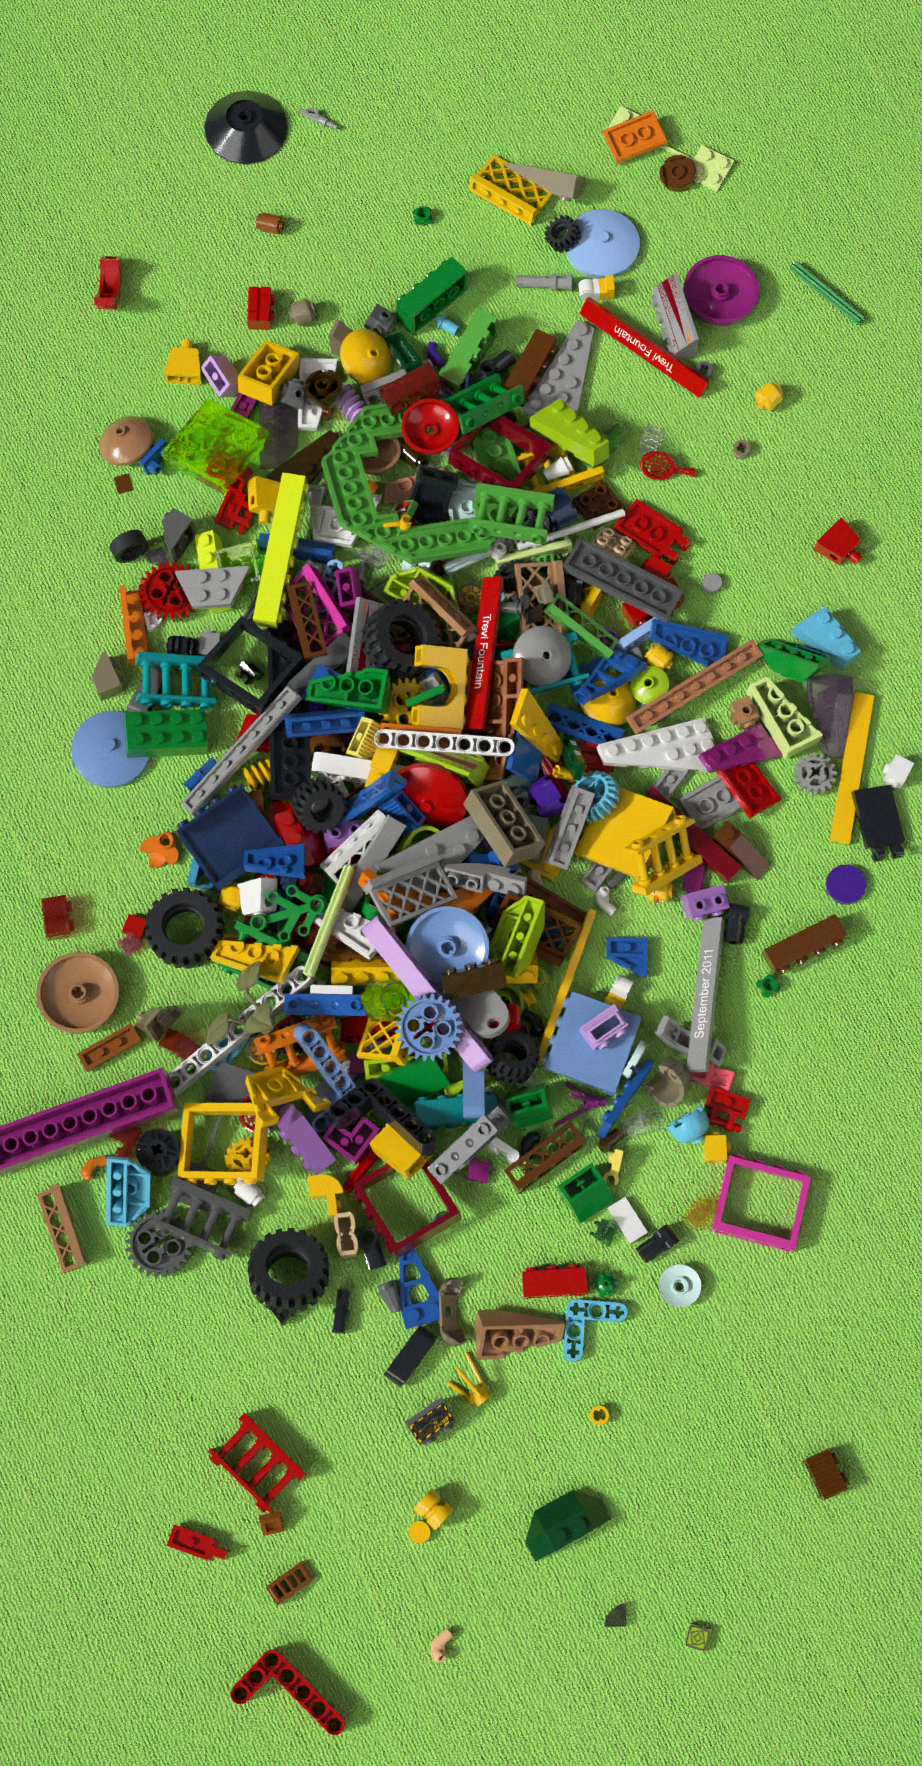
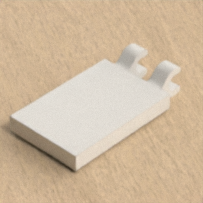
M317 980V985H310L311 994L352 995L353 986L325 985V980Z

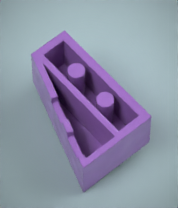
M290 1102L275 1112L279 1116L278 1123L275 1124L280 1130L278 1134L286 1143L289 1141L292 1145L290 1147L291 1151L296 1157L300 1156L303 1159L300 1163L308 1172L312 1170L318 1175L336 1160L306 1118Z

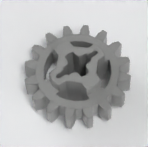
M813 752L811 757L805 754L804 760L799 758L798 764L794 766L795 772L792 776L797 778L794 784L801 785L800 791L806 789V795L810 791L813 792L814 796L817 795L818 791L823 795L825 789L830 790L832 788L831 784H834L836 781L833 777L836 776L837 772L832 771L835 764H829L830 758L824 760L823 754L819 757H816L815 752ZM802 770H803V773L805 774V779H803ZM819 771L818 775L811 777L812 774Z

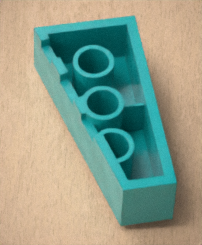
M484 1092V1106L487 1116L497 1107L496 1094L489 1095V1092ZM463 1094L456 1095L457 1098H449L448 1095H442L434 1100H429L428 1097H420L408 1107L433 1131L442 1128V1125L450 1129L460 1127L464 1122L466 1126H470L472 1122L475 1123L479 1120L463 1119Z

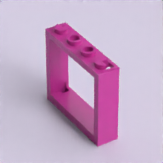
M739 1154L729 1156L726 1161L710 1231L792 1253L796 1247L811 1177L806 1176V1172L794 1170V1172L787 1171L786 1167L781 1165H774L773 1167L765 1165L766 1162L754 1159L753 1162L745 1160V1156ZM734 1165L802 1183L789 1240L721 1222Z

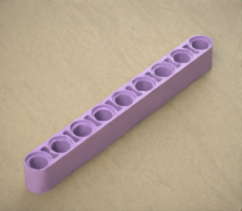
M377 915L362 927L363 934L414 998L417 995L422 1000L423 993H426L427 998L430 999L431 994L434 993L436 1000L442 995V1002L446 1001L444 994L393 930L386 926L381 916ZM432 1006L427 1007L425 1012L431 1019L436 1016V1009ZM444 1015L439 1016L433 1022L437 1024L444 1018ZM459 1016L456 1019L457 1021H462L463 1024L458 1025V1029L463 1030V1032L456 1035L461 1041L454 1040L453 1043L457 1046L456 1051L475 1073H479L494 1059L464 1019ZM446 1023L439 1025L440 1031L444 1035L448 1034L449 1026Z

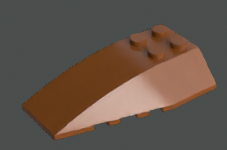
M504 658V660L494 661L485 731L468 732L464 730V725L461 735L463 732H467L477 736L503 737L513 740L515 729L510 725L521 689H523L524 658ZM469 660L468 666L466 668L468 683L465 686V695L467 696V702L464 706L465 717L467 713L473 660ZM502 742L499 749L503 753H508L510 745L507 742ZM483 756L485 762L490 766L484 779H503L508 756Z

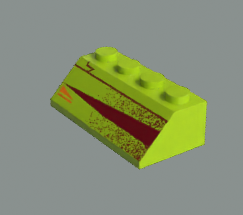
M399 750L411 763L441 765L453 771L464 783L475 787H481L490 767L485 762V758L480 755L471 756L466 754Z

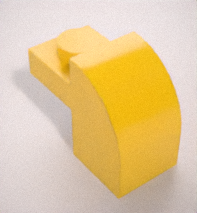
M330 1175L308 1176L311 1200L327 1198L329 1217L335 1218V1215L342 1211L341 1200L336 1199L337 1196H344L341 1184Z

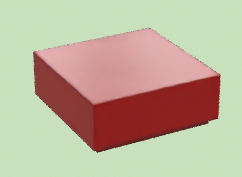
M128 914L122 934L142 940L146 929L145 920L147 919Z

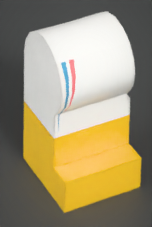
M605 275V278L594 280L584 279L578 283L580 299L583 301L588 297L594 300L614 299L613 275Z
M619 974L603 1003L611 1006L615 1004L617 1008L622 1009L634 981Z

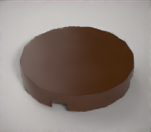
M684 155L671 156L661 165L660 180L662 185L668 190L674 192L688 189L696 179L695 164Z

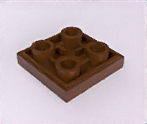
M603 479L572 499V504L586 521L620 509L625 511V506ZM606 523L591 528L595 531Z

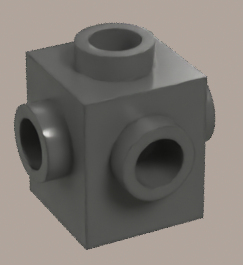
M376 304L364 327L384 338L386 332L390 334L396 325L393 323L396 315L381 305Z
M293 378L292 381L286 379L280 387L281 394L278 401L291 407L302 409L303 404L308 399L304 391V382Z

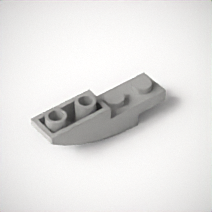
M480 863L448 864L444 867V873L451 886L479 893L487 889L507 894L508 890L523 897L526 895L527 877L511 874L510 868Z

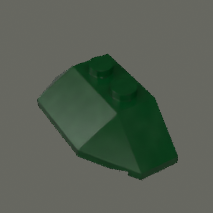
M571 1490L534 1511L525 1543L536 1562L611 1520V1517L601 1499Z

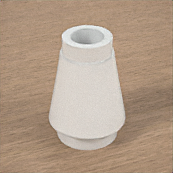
M560 457L543 470L547 480L568 475L569 472L573 471L567 457Z

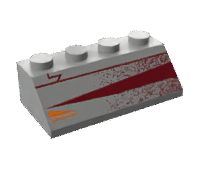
M676 273L653 289L650 301L652 307L656 308V320L658 324L661 323V335L663 340L667 342V351L683 361L695 358L699 338L678 274Z
M356 597L346 672L376 668L374 664L369 663L368 655L364 654L363 648H365V645L361 643V637L364 636L362 629L366 625L365 621L384 604Z

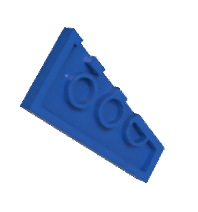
M654 618L651 622L649 639L696 663L708 667L725 656L728 635L668 621L665 623Z

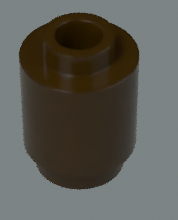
M406 442L401 445L400 458L413 469H417L419 465H425L427 461L426 454L413 450Z

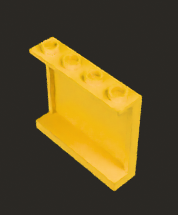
M619 787L620 795L618 797L620 802L615 803L617 809H611V815L606 814L605 820L599 818L598 823L594 820L591 823H586L583 829V836L581 840H578L574 851L577 859L580 861L583 857L632 876L635 882H637L640 874L636 855L624 852V848L630 845L632 841L640 839L674 820L676 812L672 806ZM661 842V843L658 844L659 850H660V848H661L663 842ZM650 849L644 852L647 873L653 864Z

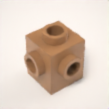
M750 696L731 702L729 710L732 724H736L738 730L742 728L747 730L754 727L760 712L757 705H753Z

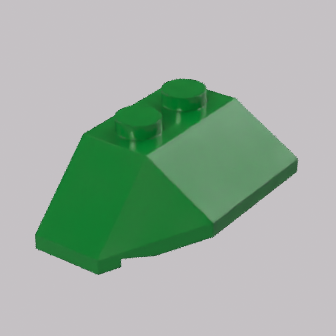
M770 638L757 645L773 672L779 673L784 677L793 678L798 682L807 681V679L815 676L831 663L829 654L791 642L776 641V639Z

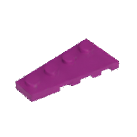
M760 723L706 750L698 758L707 771L712 773L731 769L734 766H746L753 762H765L767 759H779L783 754Z

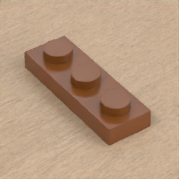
M132 1023L77 1053L86 1071L90 1072L142 1041Z

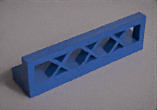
M259 534V539H256L255 542L257 554L266 555L270 534ZM298 539L297 550H293L292 556H295L297 560L308 561L309 559L312 562L327 564L329 561L334 560L336 544Z
M550 703L545 714L555 730L597 745L622 739L625 731Z
M393 770L381 776L347 800V804H345L347 812H344L345 818L340 820V825H344L351 819L357 820L406 786L407 779Z

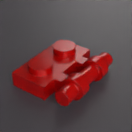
M228 489L214 519V523L233 530L235 524L240 525L238 533L245 535L246 530L252 524L251 519L253 515L256 514L249 510V503L246 502L247 494ZM242 509L247 511L244 518L239 516Z
M711 1086L704 1105L712 1109L711 1114L707 1113L709 1125L713 1126L715 1124L725 1128V1131L740 1133L742 1125L734 1122L736 1118L745 1119L751 1099ZM718 1111L730 1115L729 1119L725 1120L717 1117Z

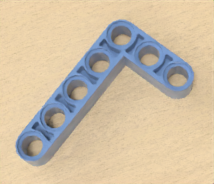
M300 1023L294 1028V1037L332 1088V1091L324 1097L331 1102L329 1109L315 1113L309 1109L305 1114L306 1120L314 1131L322 1133L332 1125L331 1106L357 1086L319 1033L307 1023Z

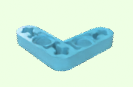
M578 1299L570 1301L566 1307L563 1348L565 1359L569 1362H577L582 1357L585 1320L622 1322L628 1314L626 1306L617 1302ZM578 1304V1308L585 1309L584 1304H589L587 1309L588 1317H584L585 1312H578L577 1315H574L573 1311H570V1307ZM599 1305L603 1309L600 1317H594L591 1314L592 1306ZM606 1306H610V1311L620 1307V1311H623L624 1315H620L619 1319H617L615 1314H608L609 1318H605ZM571 1325H577L580 1328L579 1336L572 1337L569 1334L568 1329ZM567 1339L572 1341L580 1340V1344H575V1350L579 1351V1355H575V1358H571V1354H567V1350H571L572 1343H567Z

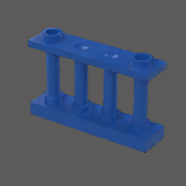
M284 994V1014L367 1016L371 1013L376 996Z

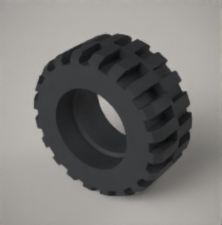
M402 599L389 601L373 612L365 621L366 625L362 629L364 636L361 637V643L365 645L363 651L365 655H368L369 663L374 664L377 669L389 670L390 677L394 675L395 679L411 678L426 669V667L414 666L415 646H441V640L438 639L440 630L436 629L435 625L437 622L435 619L432 620L430 617L431 613L428 610L424 611L422 609L423 606L419 603L414 605L413 601L408 599L405 601ZM390 624L399 625L409 633L413 642L411 655L404 654L394 647L389 637Z
M183 887V891H178V888L172 889V893L169 895L166 892L163 893L160 901L156 899L152 903L153 908L148 909V919L145 920L146 938L155 955L161 958L167 965L173 964L175 968L185 966L186 969H189L194 964L198 966L203 965V961L206 959L210 961V956L219 940H223V931L225 930L223 918L217 904L212 901L210 896L207 894L203 895L197 889L191 891L190 888ZM192 912L198 914L204 923V929L200 937L194 942L185 945L171 942L166 934L168 922L179 913Z
M281 1228L277 1229L273 1235L270 1232L264 1235L265 1240H259L255 1244L256 1249L251 1250L250 1260H248L249 1283L252 1293L256 1295V1300L260 1304L265 1302V1308L269 1310L276 1308L277 1313L283 1314L284 1310L289 1311V1314H295L297 1309L303 1312L308 1309L309 1304L314 1306L318 1302V1297L321 1298L324 1295L325 1287L328 1286L329 1282L327 1252H324L322 1243H317V1238L312 1234L308 1237L306 1231L300 1229L299 1232H295L294 1228H288V1231L283 1232ZM285 1257L300 1259L309 1268V1272L303 1280L291 1285L280 1284L274 1281L269 1276L268 1271L274 1262Z

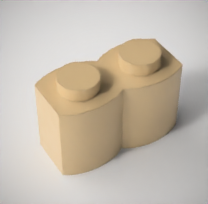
M351 1212L337 1213L334 1218V1227L338 1235V1252L342 1259L357 1257L359 1246L355 1236L356 1223L354 1216Z

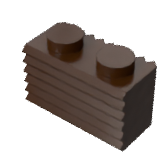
M825 1449L803 1460L822 1501L848 1489L846 1486L848 1480L844 1472L838 1470L836 1464L839 1462L833 1451L830 1452L829 1449Z

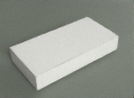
M626 1197L607 1208L629 1244L648 1233Z

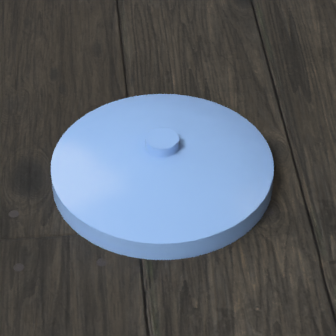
M598 209L586 212L574 220L581 230V234H579L581 238L580 240L577 239L579 242L577 245L573 244V249L568 248L569 251L566 254L576 270L595 279L605 278V275H613V278L627 272L634 265L639 253L640 239L636 227L627 217L612 210Z

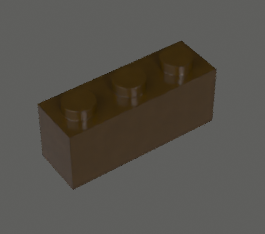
M497 957L484 960L485 963L477 965L476 962L465 964V968L456 970V967L445 969L444 973H441L440 978L446 1001L448 999L454 1000L508 987L502 959L497 960Z

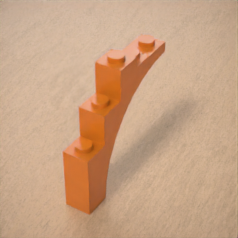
M367 868L362 872L357 883L363 889L369 880L378 877V875ZM398 886L394 890V892L404 895L406 889ZM460 888L454 891L458 898L442 906L460 907L474 915L489 901L494 891L484 889L482 893ZM409 890L408 897L418 901L420 893ZM384 892L377 893L380 900L388 901L389 894ZM447 892L438 893V896L443 898L450 897ZM423 895L421 903L429 906L433 898ZM393 896L391 905L401 908L403 900ZM406 902L404 910L412 913L415 911L416 905ZM391 909L388 910L391 921L396 920L399 913Z

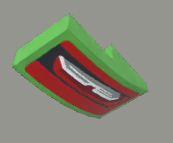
M415 500L403 501L395 507L393 513L398 514L399 520H401L403 515L411 516V520L418 503Z

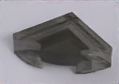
M619 1604L609 1611L605 1618L604 1627H627L626 1604Z

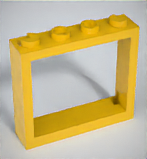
M184 1103L177 1178L196 1185L197 1181H204V1184L216 1185L217 1181H223L226 1185H236L237 1182H244L245 1185L264 1182L268 1126L261 1128L257 1116L255 1119L251 1172L190 1171L195 1115H256L252 1103Z

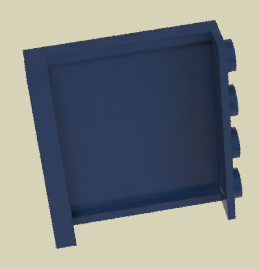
M237 784L232 785L226 790L228 794L222 798L220 795L210 801V807L198 809L193 813L195 816L190 821L187 818L177 824L178 829L175 831L217 891L246 872L244 869L245 850L278 847L285 844L281 837L276 835L247 794L243 784L239 786Z

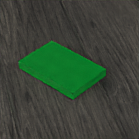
M420 1055L418 1059L414 1057L407 1061L405 1066L399 1065L375 1078L407 1107L416 1101L417 1098L427 1097L450 1085V1080L437 1060L432 1061L431 1057L428 1056L427 1060L423 1061V1055Z

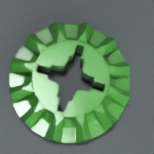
M556 552L547 553L537 557L533 563L561 560L563 562V555ZM541 567L539 570H547V567Z

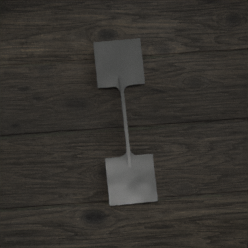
M219 1061L205 1100L213 1103H241L244 1098L250 1095L245 1082L247 1075L254 1074V1072ZM219 1115L203 1161L201 1163L191 1162L190 1171L220 1172L207 1166V1159L223 1115ZM197 1181L195 1186L215 1194L220 1181H217L216 1185L204 1184V1181ZM186 1196L181 1197L179 1200L180 1203L189 1206L192 1204L191 1198ZM203 1204L199 1209L209 1212L210 1207Z

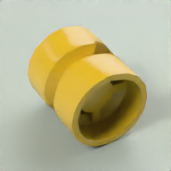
M431 1488L414 1507V1510L421 1517H427V1523L436 1530L454 1509L446 1501L441 1502V1496Z

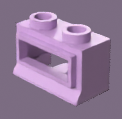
M613 1004L581 1026L579 1031L593 1051L597 1048L602 1050L610 1044L609 1040L614 1036L619 1038L624 1035L629 1024L621 1015L616 1005ZM615 1016L620 1024L596 1040L591 1032Z

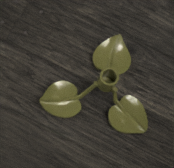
M259 960L246 967L236 982V988L239 991L244 990V993L255 1006L254 1013L247 1022L229 1018L228 1013H222L217 1016L207 1031L206 1043L208 1046L209 1044L221 1041L227 1035L230 1023L244 1025L245 1031L249 1034L261 1032L267 1035L272 1031L275 1023L271 1019V1006L268 1003L259 1006L249 993V988L256 984L260 976L261 962Z

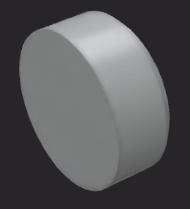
M709 573L705 575L702 587L707 593H717L721 589L722 579L718 574Z

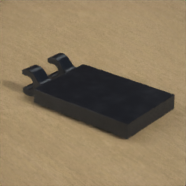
M891 785L852 791L851 794L865 849H871L873 861L878 862L886 858L885 851L882 848L884 846H890L892 859L901 858V855H904V849L900 844H903L905 839Z

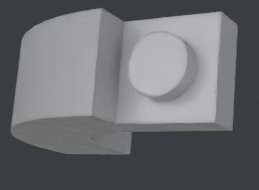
M663 1015L655 1034L661 1038L663 1044L688 1056L690 1031L683 1028L672 1018ZM715 1039L711 1041L709 1064L720 1067L728 1048Z

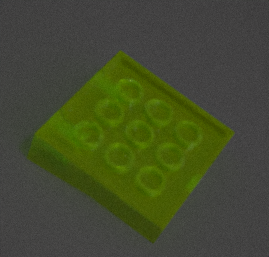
M207 398L161 454L166 466L193 477L225 495L271 438L267 429Z

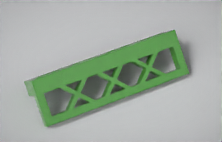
M556 593L553 597L554 601L550 602L543 612L569 633L576 632L578 640L601 658H610L613 654L612 650L619 640L560 593ZM558 599L564 603L565 612L554 605ZM569 613L578 614L580 624L570 618ZM592 625L595 629V636L589 633L584 626ZM600 637H607L611 640L610 646L607 647L600 641Z

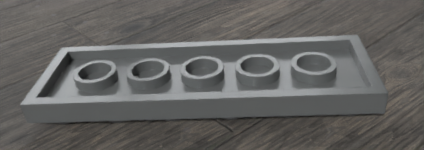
M579 538L563 564V571L667 623L684 592L683 589L582 538Z

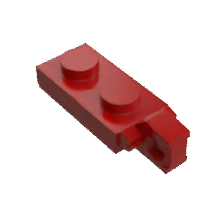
M175 1524L166 1545L207 1561H213L215 1556L226 1560L229 1552L219 1548L220 1542L214 1538Z

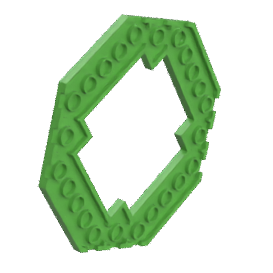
M439 396L428 397V398L438 399V400H441V401L444 400L443 398H441V397H439ZM428 398L364 406L360 411V415L351 422L344 435L339 437L332 446L331 451L322 458L321 462L339 526L409 564L487 553L498 538L470 533L469 518L413 526L406 531L400 529V527H383V523L400 520L397 513L378 515L361 458L378 456L375 441L403 437L401 422L404 413L415 402ZM460 422L458 437L453 445H455L464 435L461 431ZM485 427L471 442L476 461L510 482H513L521 473L510 440ZM428 430V431H427V433H433V432H434L433 430ZM472 501L475 515L472 518H477L480 501ZM488 503L484 520L496 522L500 504ZM507 506L504 523L508 524L519 507Z

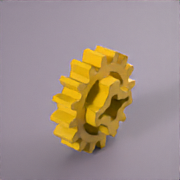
M247 1136L246 1141L239 1138L238 1144L232 1142L233 1148H227L228 1155H225L227 1170H230V1172H251L254 1140L251 1141L250 1137ZM270 1153L266 1154L265 1168H269L268 1162L271 1161Z

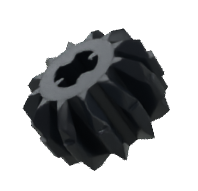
M170 636L166 642V653L198 656L199 641L192 637Z

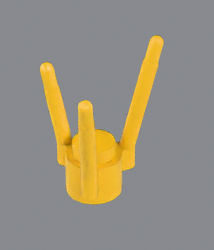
M465 1352V1356L479 1384L475 1386L459 1367L456 1368V1371L471 1388L468 1392L470 1395L451 1381H448L447 1384L466 1398L471 1405L475 1403L478 1407L491 1395L487 1392L489 1388L484 1383L469 1353Z

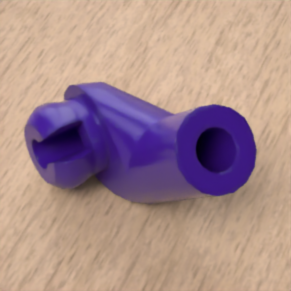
M429 342L427 360L430 359L432 365L436 367H443L446 360L437 353L438 344L436 342Z

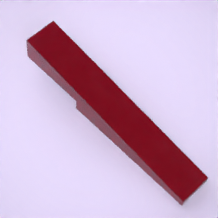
M654 787L644 795L647 798L674 807L676 816L684 815ZM692 824L686 828L690 851L694 854L702 855L703 862L725 884L730 881L742 866L697 825ZM678 832L673 836L680 841Z

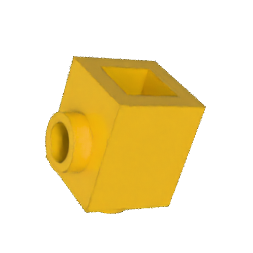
M709 1132L703 1139L704 1163H725L727 1161V1153H730V1141H726V1135H721V1132Z

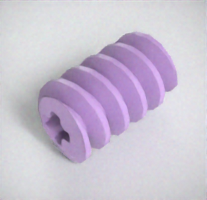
M345 384L337 407L342 410V414L346 416V419L351 424L360 415V411L365 403L362 400L359 401L360 396L355 395L356 391L351 389V384Z

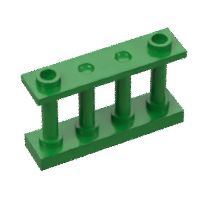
M496 373L442 400L449 404L456 412L462 434L464 435L526 403L522 385L519 384L510 390L502 387L500 375Z
M242 919L237 920L234 926L235 929L239 930L237 939L239 942L245 943L246 939L252 936L257 939V943H262L263 945L297 946L288 941L282 942L278 936L265 930H254L249 922ZM299 947L300 951L289 973L301 966V964H304V962H307L310 954L309 951ZM220 963L217 964L222 967V971L231 975L233 973L240 975L242 972ZM261 977L256 982V984L268 990L276 985L271 983L270 980ZM290 985L286 986L283 989V994L291 993L289 991L291 988Z

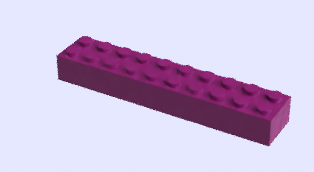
M159 1068L0 1126V1175L180 1111L168 1071Z

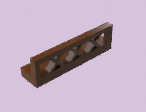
M309 581L287 586L306 665L313 658L328 655ZM307 588L308 594L304 600L296 595V590ZM305 605L313 610L309 617L301 614V610ZM309 623L317 626L314 635L305 631ZM313 641L321 644V651L311 653L310 646Z
M570 1121L507 1167L504 1172L520 1194L584 1147L586 1140ZM570 1128L576 1138L570 1142L562 1141V1134ZM557 1143L559 1144L558 1151L554 1154L545 1153L546 1145ZM531 1156H542L541 1164L538 1166L528 1165ZM516 1167L525 1168L524 1176L517 1181L511 1174V1171Z

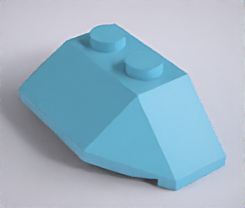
M107 1156L106 1225L128 1227L132 1221L150 1207L151 1171L130 1158Z

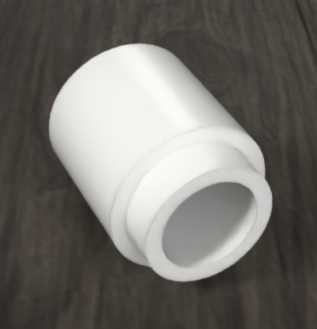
M237 1182L233 1187L235 1189L234 1194L248 1207L252 1206L255 1208L265 1197L262 1194V1190L255 1184L245 1185L244 1182Z

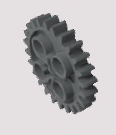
M163 1209L160 1210L159 1215H157L155 1210H152V1216L150 1217L145 1212L144 1220L137 1217L139 1224H131L134 1231L127 1232L131 1239L125 1240V1243L131 1246L126 1248L125 1251L132 1252L128 1260L135 1259L132 1266L135 1268L140 1265V1273L147 1270V1277H150L152 1272H154L156 1279H158L160 1273H162L164 1278H167L168 1271L175 1275L174 1268L176 1267L182 1270L180 1263L188 1264L185 1256H192L188 1248L194 1247V1245L179 1238L165 1241L172 1235H161L155 1231L152 1223L155 1218L162 1219L165 1213ZM177 1214L174 1218H171L169 1224L181 1229L184 1220L178 1222L180 1215ZM144 1234L151 1236V1240L147 1244H141L140 1242ZM160 1239L161 1241H165L162 1243L163 1247L160 1249L157 1246H155L157 1244L156 1240ZM173 1243H177L179 1250L174 1254H170L168 1247ZM155 1246L146 1253H142L144 1249ZM152 1253H159L160 1258L158 1262L150 1263L149 1257Z

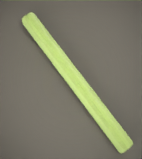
M344 865L304 967L303 973L308 977L315 976L354 875L355 869L351 865Z

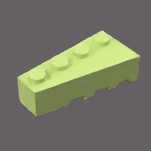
M768 677L749 685L746 694L750 696L753 705H757L760 712L759 717L774 743L783 754L784 760L819 743L823 734L811 725V722L798 712L797 707L784 697V694Z

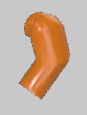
M107 1155L91 1158L85 1163L81 1169V1175H83L84 1180H92L94 1178L93 1172L96 1168L107 1166Z

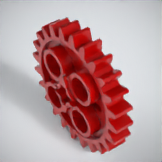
M166 561V566L163 567L161 563H158V569L152 566V573L146 571V578H141L142 584H139L141 605H144L145 611L150 610V616L157 614V620L164 617L165 622H167L168 618L175 622V617H178L183 621V615L189 618V611L196 612V609H193L184 590L179 588L181 586L179 580L177 579L174 584V580L177 578L175 571L184 570V564L177 567V563L174 562L173 566H170L169 562ZM164 578L170 579L168 582L161 581ZM156 594L162 595L160 598H154L153 596ZM172 602H179L180 604L174 606V605H172L171 603H172Z

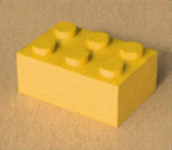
M265 340L238 375V392L272 406L281 394V385L286 379L292 380L299 371V353Z

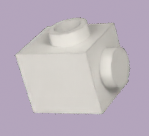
M896 754L892 763L887 762L882 772L885 774L883 781L887 785H891L892 788L901 789L914 763Z

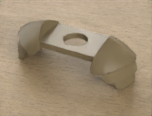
M458 1277L445 1279L440 1286L438 1294L440 1333L445 1343L450 1347L466 1343V1336L463 1334L464 1330L458 1328L456 1298L462 1296L461 1290L464 1283ZM447 1306L452 1311L449 1319L445 1315V1308Z

